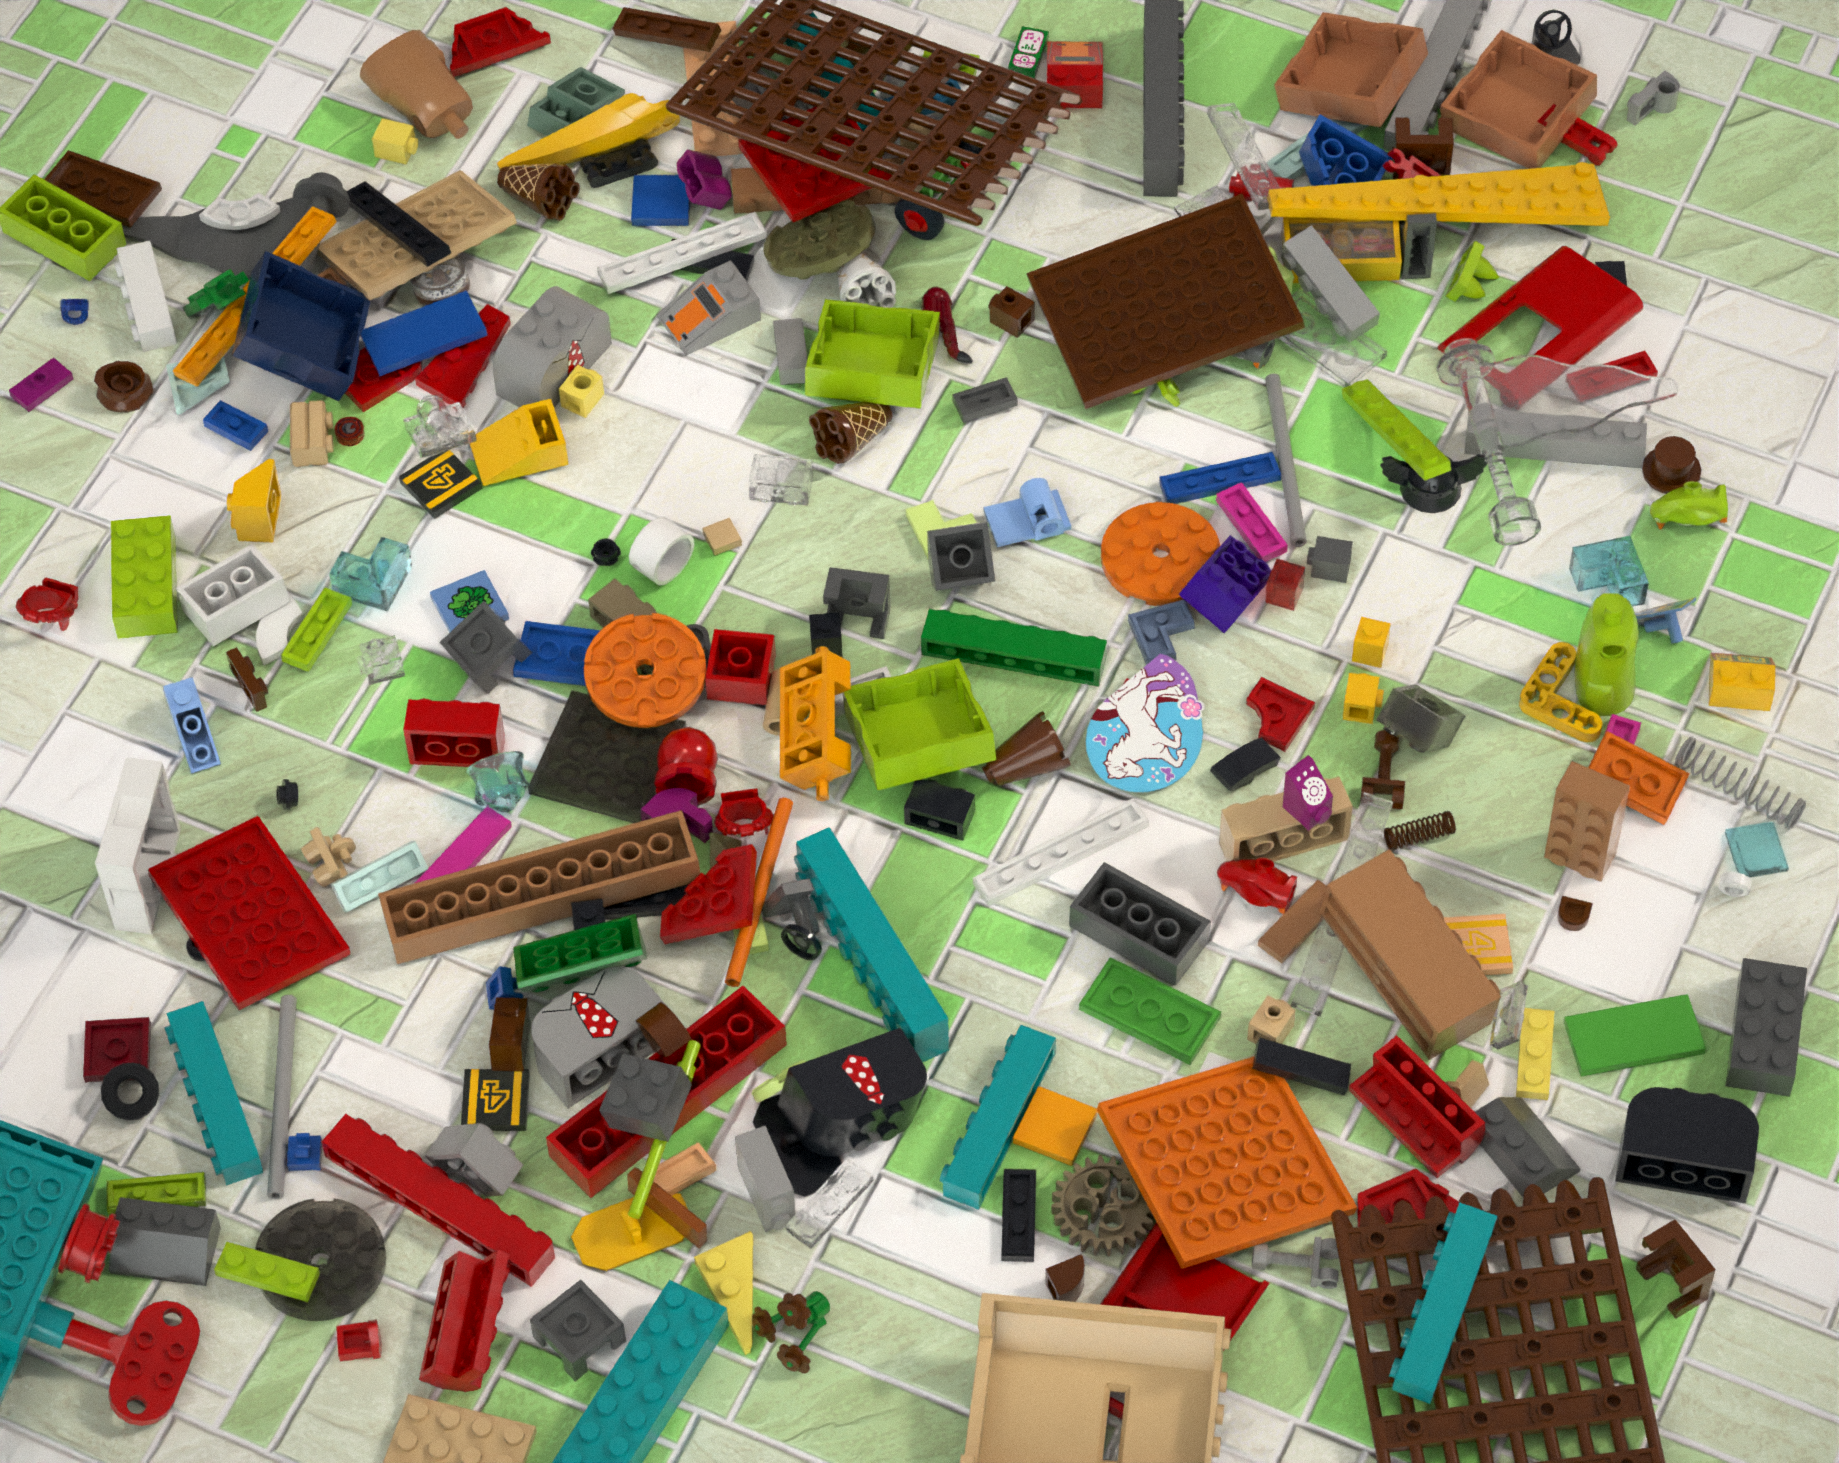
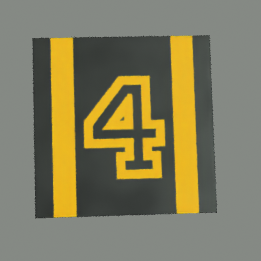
M447 446L399 476L401 485L434 519L482 489L481 481Z
M465 1069L461 1125L482 1123L492 1131H526L529 1069H524V1072Z

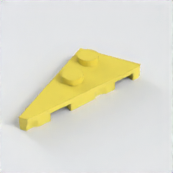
M749 1231L694 1257L695 1265L716 1303L727 1308L729 1327L745 1355L751 1353L753 1343V1234Z

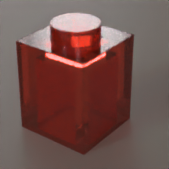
M1276 559L1267 580L1265 602L1294 611L1304 588L1305 567Z

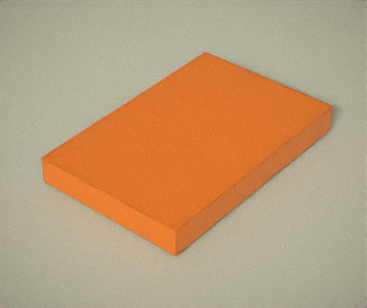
M1606 731L1588 768L1630 785L1626 806L1663 825L1667 822L1690 774L1609 731Z

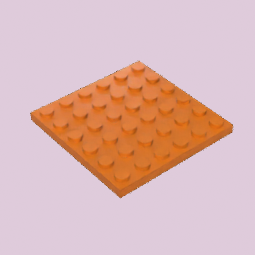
M1254 1056L1098 1104L1097 1112L1181 1269L1332 1222L1331 1214L1335 1210H1342L1347 1216L1354 1215L1357 1206L1287 1081L1285 1078L1252 1069Z

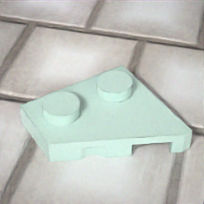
M224 356L198 387L175 376L173 370L179 362L166 365L177 415L182 414L230 382Z

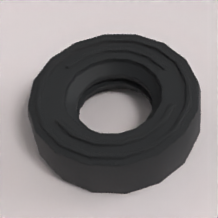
M133 1062L122 1063L112 1068L104 1077L101 1085V1100L106 1110L115 1117L127 1121L138 1120L148 1115L156 1106L159 1097V1084L154 1074L145 1066ZM126 1079L137 1080L142 1086V1096L133 1104L123 1103L118 1097V1087Z

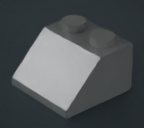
M987 522L927 531L931 582L936 591L995 582Z

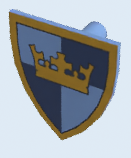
M1695 597L1636 612L1635 615L1637 619L1664 614L1665 617L1644 621L1645 631L1649 633L1668 629L1671 643H1678L1683 641L1676 612L1682 611L1697 599Z

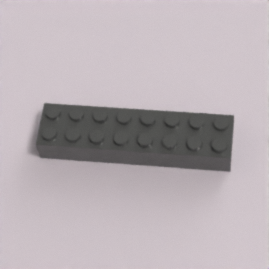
M1144 0L1143 196L1177 197L1178 185H1183L1184 168H1179L1184 167L1185 159L1184 147L1179 146L1184 145L1183 125H1179V123H1184V106L1179 104V102H1184L1183 82H1179L1184 81L1183 61H1179V59L1184 60V43L1182 40H1179V38H1184L1183 20H1178V18H1183L1184 1Z

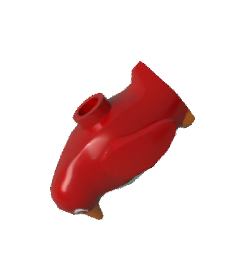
M1268 858L1225 861L1217 869V877L1221 883L1222 891H1225L1230 886L1248 903L1258 907L1272 906L1277 908L1281 914H1284L1292 904L1298 877L1294 875L1289 877L1285 872L1277 869L1274 866V862Z

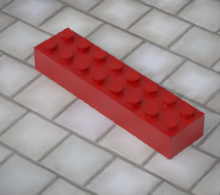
M741 986L686 1029L692 1038L691 1040L697 1041L701 1046L694 1063L696 1070L691 1081L692 1086L672 1135L787 1045L785 1025L745 986ZM688 1042L667 1058L655 1053L648 1059L677 1066V1063L682 1061ZM607 1091L546 1137L549 1157L590 1198L650 1152L654 1138L609 1127L599 1111Z

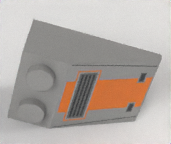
M730 260L705 272L657 314V317L685 356L761 321L760 298Z

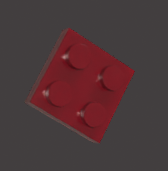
M149 1017L85 1021L83 1064L85 1083L103 1082L107 1073L122 1063L133 1062L143 1065L150 1070L151 1022Z

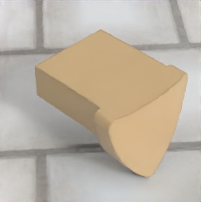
M1474 1060L1469 1063L1456 1081L1445 1082L1471 1109L1490 1085L1483 1064Z

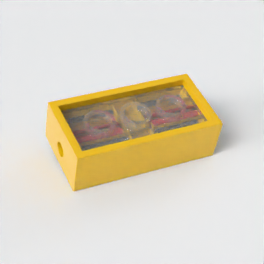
M1283 217L1281 231L1282 248L1284 242L1312 225L1355 281H1390L1400 279L1402 256L1399 220ZM1291 270L1294 276L1293 283H1299V277Z

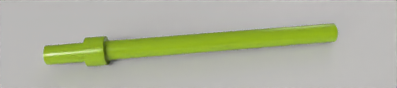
M694 1040L688 1042L682 1061L677 1063V1066L682 1067L690 1082L696 1070L694 1063L701 1046L700 1043ZM658 1139L653 1141L628 1215L632 1218H641L667 1141Z

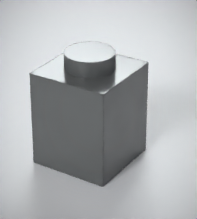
M1317 536L1315 547H1309L1307 565H1312L1311 577L1346 583L1353 541Z

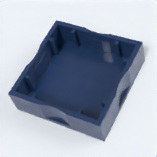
M265 251L251 272L232 356L339 401L354 379L360 352L359 338L366 324L370 301L363 293L336 281L319 277L302 266Z

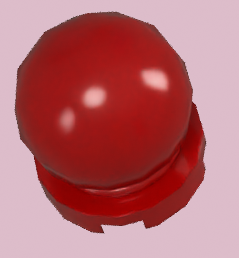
M691 727L680 728L671 731L661 741L657 753L659 770L656 773L654 782L656 794L672 788L687 789L697 794L698 806L714 798L717 783L714 771L718 755L715 743L704 731Z

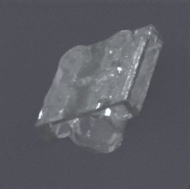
M426 396L417 405V415L404 418L405 428L420 458L435 456L440 452L461 448L477 441L475 431L459 402L446 406L443 399L439 396Z

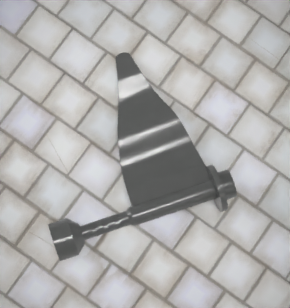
M319 172L312 174L309 178L300 180L295 185L293 198L276 203L280 206L281 210L277 216L252 228L226 230L207 225L199 217V214L206 208L185 216L140 217L131 228L122 225L125 238L140 242L150 241L152 247L173 258L201 263L222 273L230 268L235 275L244 271L250 280L251 272L264 252L273 253L312 206L334 215L335 218H339L347 213L350 197L337 177ZM320 242L300 265L312 272Z

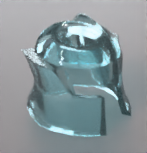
M511 751L492 755L467 768L466 773L475 783L474 799L478 805H485L500 812H510L515 809L516 804L525 795L526 788L530 786L522 770L524 760L522 752Z

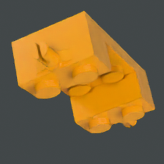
M820 646L815 649L816 654L780 667V778L803 790L816 786V800L826 801L829 800L830 781L851 773V745L835 737V695L850 690L851 682L850 662L829 651L827 647Z

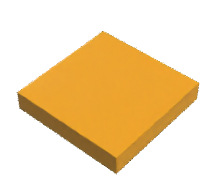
M1038 1086L1013 1136V1143L1073 1166L1098 1115L1097 1108Z

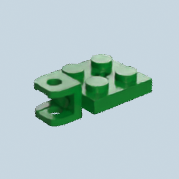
M230 268L205 283L203 289L187 297L190 303L182 308L188 317L212 303L219 310L246 294L244 289H240V286L247 283L249 279L244 271L235 275Z

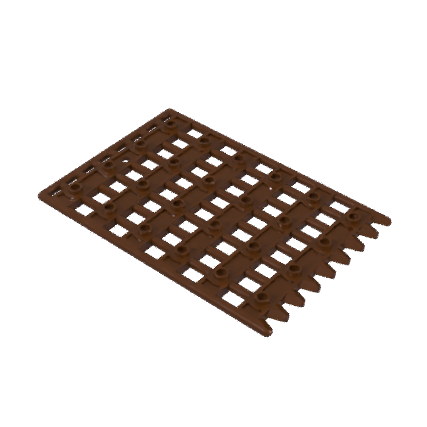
M763 0L666 103V109L671 113L968 224L979 226L982 224L983 218L972 211V209L975 207L995 210L996 202L987 197L985 193L991 192L1007 195L1009 187L997 179L1005 177L1020 180L1021 171L1010 165V163L1033 164L1034 157L1024 151L1023 148L1045 149L1046 141L1035 135V133L1058 134L1059 127L1047 119L1054 117L1069 120L1071 112L1060 105L1061 102L1080 105L1082 97L1071 91L819 0H783L780 4H776L778 0ZM813 11H817L833 18L826 22L809 15ZM767 12L771 13L766 19L763 18ZM800 25H804L820 32L816 36H812L796 29ZM754 26L757 27L753 33L749 32ZM864 28L882 36L875 40L861 35L859 32ZM787 39L807 46L801 51L784 45ZM740 41H744L740 47L736 46ZM851 42L867 48L869 51L864 55L846 47ZM913 46L932 54L925 58L908 51ZM776 53L793 59L790 65L770 58ZM727 55L731 56L727 61H723ZM840 57L856 63V65L850 69L833 61ZM899 61H903L919 67V69L913 73L895 65ZM963 64L982 72L977 77L958 69ZM762 67L776 72L780 76L775 80L757 72ZM713 69L717 70L713 76L709 75ZM825 71L842 77L843 80L838 84L822 78L820 75ZM889 75L906 83L903 87H899L883 81V79ZM952 79L969 85L966 91L946 85V82ZM750 82L767 90L763 94H759L743 87ZM1013 82L1032 89V91L1026 95L1008 87ZM699 84L703 85L699 91L695 90ZM814 86L830 92V94L823 98L807 92V90ZM873 90H877L894 97L890 102H887L870 94ZM938 93L957 101L951 106L935 100L933 97ZM737 97L754 104L747 109L730 103V101ZM1002 97L1020 105L1015 110L996 103V101ZM686 98L690 99L686 105H682ZM799 100L817 108L811 113L793 105ZM863 104L881 112L875 117L856 109ZM926 108L944 116L939 121L920 114V112ZM722 111L740 119L736 124H733L716 116ZM990 112L1007 120L1004 124H1000L983 116ZM786 115L804 123L798 128L780 120ZM850 119L868 127L862 132L843 124ZM914 123L931 131L928 135H924L907 127ZM974 127H978L995 135L988 139L971 131ZM773 130L789 136L790 139L784 143L766 135ZM834 134L853 140L854 143L849 147L830 139ZM898 138H902L918 144L915 150H911L894 142ZM963 141L982 148L979 154H975L958 146ZM824 149L841 157L835 162L819 156L817 153ZM885 153H889L905 159V161L900 166L881 159V157ZM950 156L969 163V166L966 169H962L945 161ZM875 168L891 174L892 177L886 181L870 175L868 172ZM936 172H940L957 180L951 185L932 176ZM923 187H926L944 195L940 200H937L919 192Z
M1594 1177L1590 1180L1588 1197L1583 1199L1575 1186L1568 1180H1563L1558 1184L1555 1202L1551 1203L1547 1200L1542 1189L1535 1184H1530L1525 1189L1523 1205L1520 1207H1516L1510 1194L1505 1189L1498 1188L1493 1192L1490 1210L1485 1212L1497 1215L1498 1217L1487 1247L1504 1245L1509 1271L1490 1273L1485 1253L1464 1313L1484 1311L1489 1338L1469 1340L1465 1315L1463 1313L1455 1335L1456 1342L1452 1343L1433 1395L1436 1410L1416 1412L1413 1398L1398 1392L1402 1414L1382 1416L1377 1389L1393 1387L1395 1378L1389 1377L1395 1358L1402 1359L1405 1349L1400 1347L1402 1339L1398 1322L1416 1320L1411 1318L1417 1298L1424 1300L1427 1290L1422 1288L1424 1279L1419 1256L1434 1254L1438 1241L1445 1242L1448 1232L1444 1231L1443 1228L1449 1210L1441 1198L1434 1196L1427 1202L1425 1219H1418L1412 1206L1408 1202L1401 1200L1394 1207L1392 1223H1386L1380 1211L1375 1206L1369 1204L1361 1212L1360 1226L1355 1228L1344 1211L1335 1210L1332 1212L1331 1219L1377 1463H1391L1389 1453L1406 1450L1410 1451L1412 1463H1425L1423 1448L1443 1446L1446 1463H1460L1456 1444L1468 1442L1477 1443L1480 1463H1494L1490 1440L1510 1437L1514 1462L1528 1463L1523 1435L1543 1433L1548 1461L1534 1463H1666L1605 1182L1601 1177ZM1466 1192L1460 1197L1459 1202L1483 1210L1478 1199L1472 1193ZM1602 1232L1607 1259L1588 1261L1583 1235ZM1570 1237L1575 1263L1555 1265L1550 1239ZM1537 1241L1542 1267L1522 1269L1517 1243ZM1406 1257L1411 1284L1391 1286L1386 1260ZM1373 1262L1378 1288L1358 1290L1354 1264ZM1615 1294L1621 1321L1601 1323L1596 1296ZM1583 1298L1588 1325L1568 1327L1563 1301ZM1550 1302L1555 1329L1535 1332L1530 1305ZM1517 1307L1522 1333L1502 1336L1497 1309ZM1385 1324L1390 1351L1370 1353L1365 1326ZM1629 1356L1635 1384L1615 1386L1609 1359ZM1596 1361L1602 1388L1582 1390L1576 1363ZM1563 1365L1568 1392L1549 1395L1543 1367ZM1530 1369L1535 1397L1515 1399L1510 1372ZM1497 1374L1502 1401L1482 1403L1477 1376ZM1464 1378L1469 1405L1449 1408L1444 1380ZM1643 1420L1649 1448L1628 1450L1623 1422ZM1609 1424L1615 1452L1595 1454L1590 1427ZM1576 1428L1582 1456L1562 1459L1556 1431Z

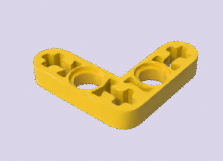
M1555 643L1550 647L1522 689L1519 707L1526 715L1580 741H1596L1600 737L1603 725L1600 716L1556 694L1574 667L1576 650L1569 643ZM1562 654L1566 655L1567 658L1564 657L1559 663V667H1557V657H1561ZM1544 674H1550L1555 677L1556 681L1547 684L1542 682L1539 677ZM1537 691L1540 692L1538 701L1528 702V700H1532L1535 697ZM1556 709H1564L1568 712L1569 716L1560 719L1555 717L1552 712ZM1575 716L1578 717V720L1575 719V723L1572 724V723H1573V720H1574V717H1575ZM1588 724L1593 725L1588 730L1583 728V726L1586 727Z

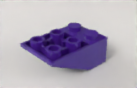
M1230 535L1178 595L1225 634L1276 573L1270 569L1265 561L1258 559L1252 554L1244 543Z

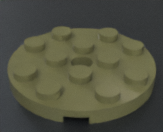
M844 200L794 223L790 221L782 228L777 225L766 238L763 252L769 267L774 272L783 276L798 277L800 280H805L813 275L837 272L842 265L854 259L863 250L869 248L875 235L876 225L870 210L865 205L859 207L855 206L854 201Z

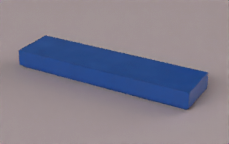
M1273 452L1160 476L1159 484L1166 503L1178 504L1214 496L1241 482L1246 488L1281 481V472Z

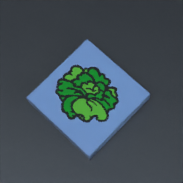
M485 570L430 591V598L449 633L483 601L494 609L504 621L509 620V613Z

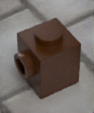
M1008 286L999 294H995L989 302L990 323L1016 338L1035 320V302Z

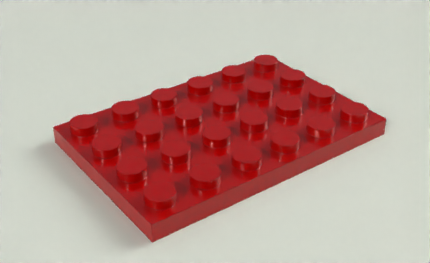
M259 816L148 869L150 879L238 1010L350 955V947Z

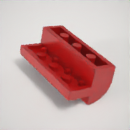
M1397 1035L1373 1054V1066L1349 1085V1091L1437 1179L1458 1161L1461 1164L1466 1161L1484 1138L1485 1122Z
M496 1250L481 1260L458 1251L444 1261L421 1366L420 1381L441 1389L469 1392L481 1388L483 1375L487 1372L491 1363V1357L488 1355L491 1343L497 1334L495 1321L503 1304V1297L501 1296L502 1287L509 1275V1267H507L508 1253Z

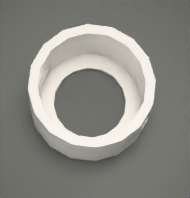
M665 517L656 518L642 528L636 536L630 549L629 563L657 585H665L677 577L687 565L693 552L694 538Z

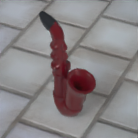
M941 287L929 288L922 296L921 310L940 312L939 329L949 356L959 362L972 364L973 359L967 353L958 349L955 322L952 318V301L949 293Z

